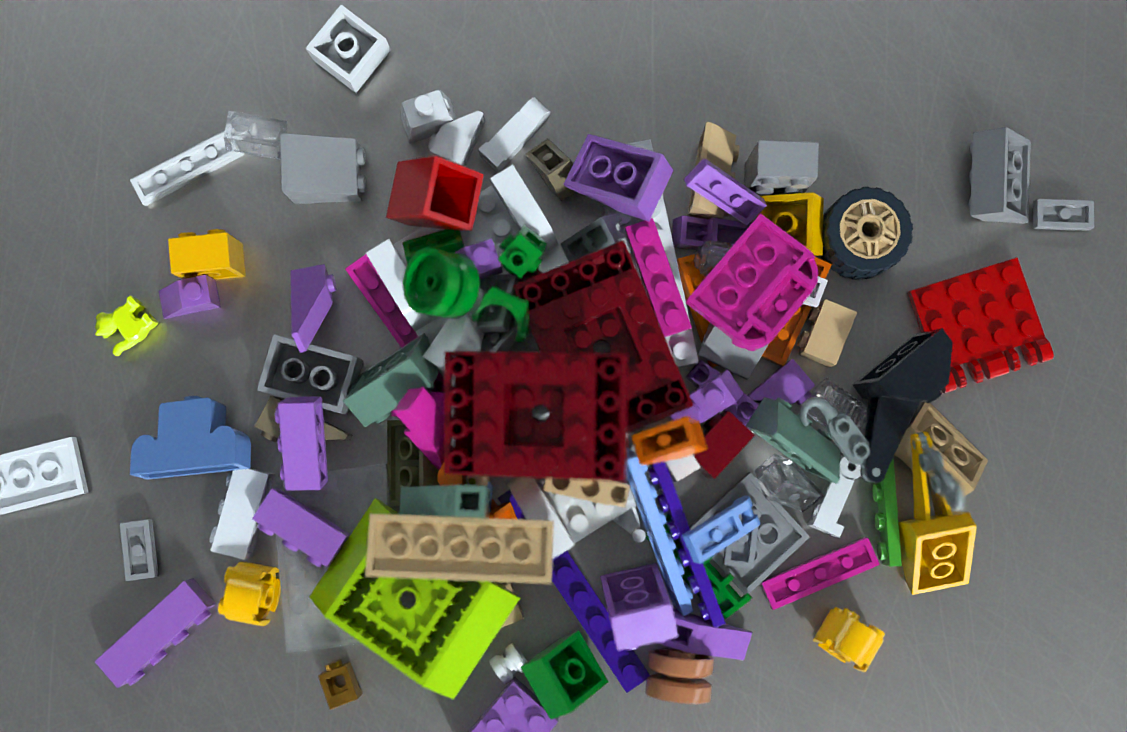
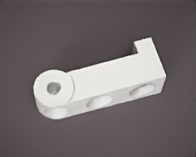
M535 97L531 98L522 107L520 112H517L488 143L485 142L478 149L480 157L492 169L500 173L544 124L550 115V111Z
M845 456L840 457V480L837 484L826 481L808 521V526L832 537L841 536L844 526L837 524V520L855 479L861 476V466L859 464L850 463Z

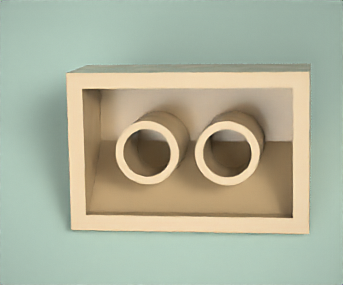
M706 122L699 138L695 167L705 158L735 179V173L731 172L732 162H737L740 145H735L737 135L712 122ZM691 189L687 216L711 219L713 217L723 219L724 216H729V213Z
M923 402L916 409L895 456L901 458L913 472L910 435L927 431L931 437L933 449L940 451L942 455L943 466L946 472H951L953 477L958 479L963 494L966 496L975 490L988 459L931 403Z

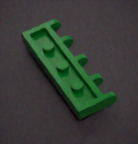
M667 513L665 515L666 523L663 526L665 532L670 534L667 523L671 522ZM645 532V534H646V537H645V538L649 541L647 532ZM677 538L673 540L675 549L672 551L674 557L680 561L677 550L681 549ZM713 555L705 560L703 564L725 620L752 599V596L746 593L741 597L729 583L734 579V576L729 573L723 577L709 562L714 557ZM688 566L683 567L684 574L681 577L689 585L687 577L691 576Z

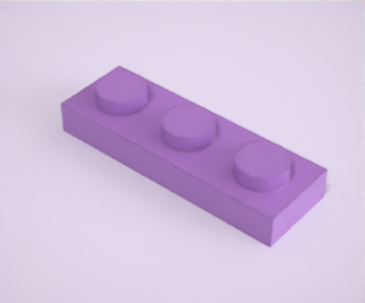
M705 158L684 178L688 187L745 225H748L767 206L762 197Z

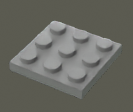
M751 472L746 474L690 526L692 530L743 496L750 497L753 504L751 509L761 510V524L758 528L754 569L724 565V549L716 553L712 558L726 575L731 573L734 576L732 582L744 595L746 593L750 594L810 538Z

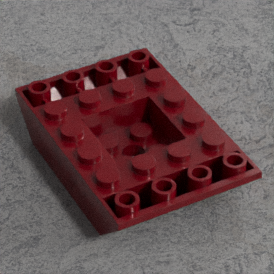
M624 240L513 285L517 297L528 301L529 328L539 352L595 353L593 349L594 344L597 341L604 340L610 345V353L628 354L627 434L694 406Z
M445 351L444 474L626 481L628 354ZM539 404L544 405L549 412L548 418L544 422L537 420L534 416V409Z

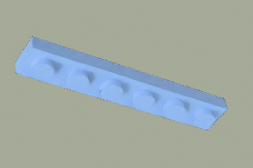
M627 448L628 483L672 604L685 616L694 612L690 602L693 599V594L681 577L684 574V569L679 559L674 557L672 551L675 549L674 541L671 535L665 532L663 524L666 523V518L661 508L656 507L654 498L657 497L656 490L653 484L646 479L644 472L648 471L647 465H640L637 454Z

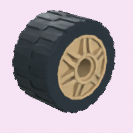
M878 187L855 188L847 194H843L824 213L822 232L823 255H821V258L832 264L830 269L833 272L835 271L840 276L849 277L853 280L870 279L893 267L906 255L913 238V223H911V216L909 211L906 210L905 204L891 192L884 191Z

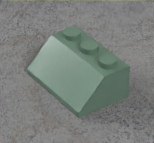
M425 333L361 373L351 387L343 402L364 427L373 422L379 424L384 421L409 389L425 388L429 393L435 387L434 381L439 371L436 365L423 357L430 347L429 339Z
M764 397L746 424V427L806 472L837 484L840 480V449L831 442L832 438L829 434L821 429L816 431L812 428L813 422L809 418H807L809 425L804 426L800 419V413L795 415L790 411L792 406L785 400L778 397L775 401Z

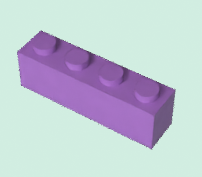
M194 578L185 580L94 662L117 688L127 683L132 686L145 675L142 670L150 663L152 666L156 665L167 655L165 652L166 648L172 643L175 646L178 645L189 635L187 629L194 623L197 626L203 623L211 615L209 610L216 603Z

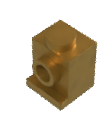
M341 659L326 664V671L318 675L330 710L357 700L363 694L361 688H359L351 662L343 664ZM337 676H344L346 684L339 685L337 683Z

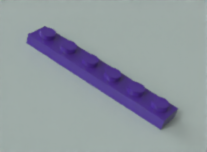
M665 461L650 464L651 467L647 468V473L653 485L657 484L661 494L657 496V500L663 513L668 512L671 522L667 523L673 540L678 538L681 549L677 550L683 567L688 566L691 576L687 577L691 590L694 594H699L701 603L697 604L703 620L708 619L714 628L726 624L703 562L701 564L693 562L682 535L690 531V527Z

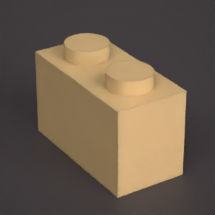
M827 299L821 301L818 307H812L808 316V320L812 322L808 331L804 330L799 338L797 346L801 347L798 355L829 368L835 366L857 312Z

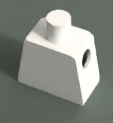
M441 90L420 95L401 103L400 117L410 144L431 137L434 132L438 133L441 125L457 119L451 100Z

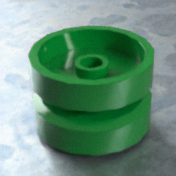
M424 248L410 259L405 269L403 279L404 298L408 306L416 313L451 319L465 316L473 307L478 297L480 285L478 270L474 262L466 255L435 248Z

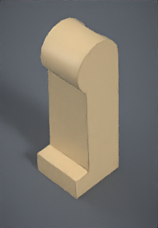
M545 478L542 490L600 504H610L626 508L630 485L615 481Z

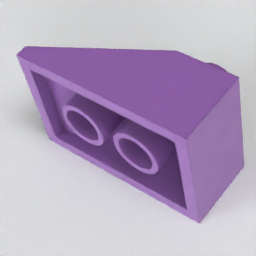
M588 134L564 185L623 214L650 221L672 175L673 169L661 153Z

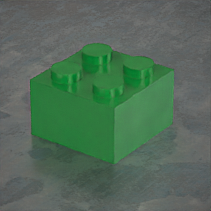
M579 630L557 639L520 667L550 720L573 712L609 682Z

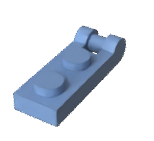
M749 496L736 499L732 505L682 535L694 563L701 564L761 524L758 515L753 514L751 509L753 504Z

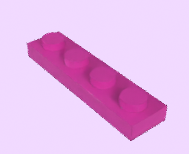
M653 218L650 221L645 220L625 227V232H627V238L651 306L665 338L691 329L687 312Z
M864 537L767 578L760 584L771 609L775 610L880 564L869 538Z

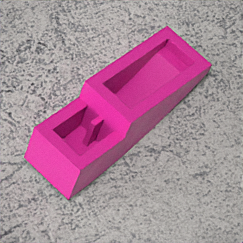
M425 388L409 389L393 412L407 426L404 433L439 471L444 462V414Z

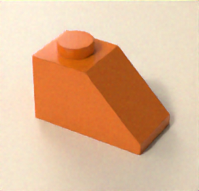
M685 416L632 435L640 465L681 459L707 450L700 422L690 416Z

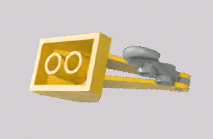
M924 431L911 434L914 519L899 522L901 562L905 580L911 594L914 595L969 584L976 524L969 512L960 511L965 503L962 487L958 479L954 478L951 472H946L943 466L942 455L940 451L933 449L929 433ZM926 474L935 511V515L930 516Z

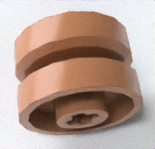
M651 649L649 651L648 667L657 673L650 675L646 679L645 693L648 696L664 701L688 704H703L711 701L712 685L702 678L713 674L714 657L688 653L678 649Z

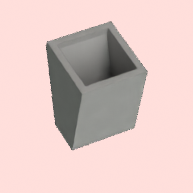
M289 133L280 134L282 192L294 204L362 201V192H366L365 175H361V165H365L364 148H360L356 139Z

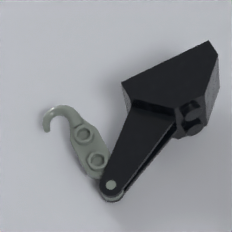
M943 328L914 334L852 384L862 399L869 400L865 437L849 416L838 411L826 399L820 397H811L801 406L800 419L803 425H809L807 419L808 410L812 407L819 408L824 414L829 436L850 463L861 466L860 475L862 479L866 482H881L886 476L889 465L919 402L931 403L942 395L941 390L949 384L952 340Z

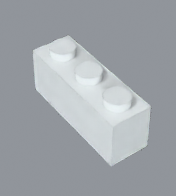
M254 468L229 472L226 479V486L229 487L226 498H222L218 507V515H221L218 526L213 528L210 536V543H213L212 552L243 560L253 557L260 530L257 528L259 523L252 518L272 489L276 474Z

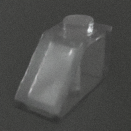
M776 454L766 459L761 466L754 470L765 499L804 512L824 497L822 491L795 462Z

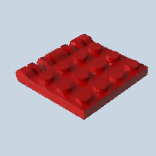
M1018 257L907 292L920 332L943 328L953 342L949 384L941 390L944 394L956 390L957 387L960 389L966 387L967 379L964 370L960 366L964 363H967L972 379L979 383L983 382L984 375L987 379H992L1008 374L1009 367L1013 371L1020 370L1019 355L1014 347L1020 346L1025 361L1030 366L1036 365L1037 362L1043 363L1054 358L1051 344L1045 337Z

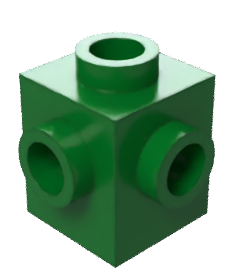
M524 224L515 236L510 233L500 244L499 248L502 249L498 260L508 273L516 274L521 278L527 271L532 274L541 264L542 259L540 256L543 254L547 243Z

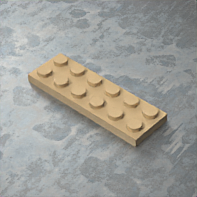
M370 514L365 576L551 584L554 521Z

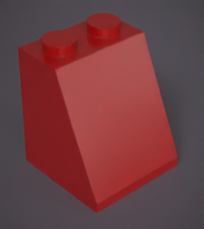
M438 156L397 162L386 218L409 226L472 231L484 174Z

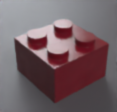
M730 411L719 412L705 422L703 426L706 430L703 432L707 450L693 454L700 465L698 470L708 479H715L755 436Z

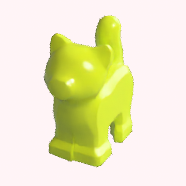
M130 295L127 297V302L116 308L113 313L101 312L96 316L95 329L97 332L95 335H102L104 338H108L119 329L125 340L117 343L112 352L115 356H120L124 350L144 340L150 330L159 323L152 314L148 315L146 312L142 315V318H139L138 314L146 307L140 300Z

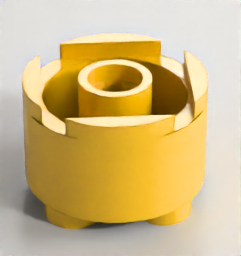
M244 561L239 562L235 567L229 566L224 575L226 588L224 596L220 599L218 605L219 614L225 615L228 620L266 626L271 620L266 617L269 611H276L280 598L281 579L276 578V573H280L277 567Z
M837 607L830 609L813 641L819 642V647L844 663L852 660L855 662L853 668L866 672L883 643L885 633L871 624L868 627L859 622L860 616L847 608L843 610Z

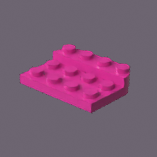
M760 213L691 294L686 304L730 337L732 344L748 351H755L766 346L776 337L812 293L818 281V268L814 260L815 256L808 248Z

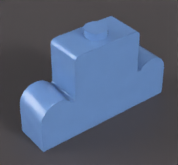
M186 396L183 401L161 403L158 416V436L156 438L151 435H142L134 441L131 449L130 475L149 480L250 469L251 441L246 433L226 426V406L213 399Z

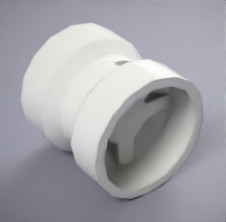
M514 643L505 648V654L495 655L489 660L491 667L504 684L511 681L516 672H523L520 667L528 662Z

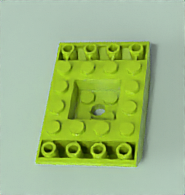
M375 498L309 597L324 617L422 687L454 699L520 600V597L499 582L365 576L370 514L399 515L398 512ZM405 591H411L416 596V603L412 608L405 607L401 602V596Z

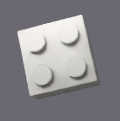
M343 5L339 6L306 47L313 61L355 93H357L391 51L385 37Z

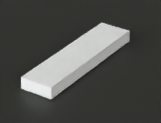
M228 128L130 179L142 204L147 206L245 155V152L234 131Z

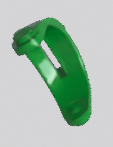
M492 287L482 299L478 310L475 309L473 311V321L476 323L480 321L488 305H502L509 309L517 320L518 333L515 342H524L529 329L528 301L499 289L500 287Z

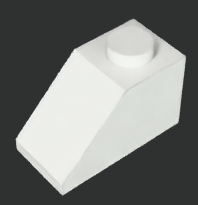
M476 111L441 125L438 133L434 132L428 144L431 156H438L466 167L485 123L484 113Z

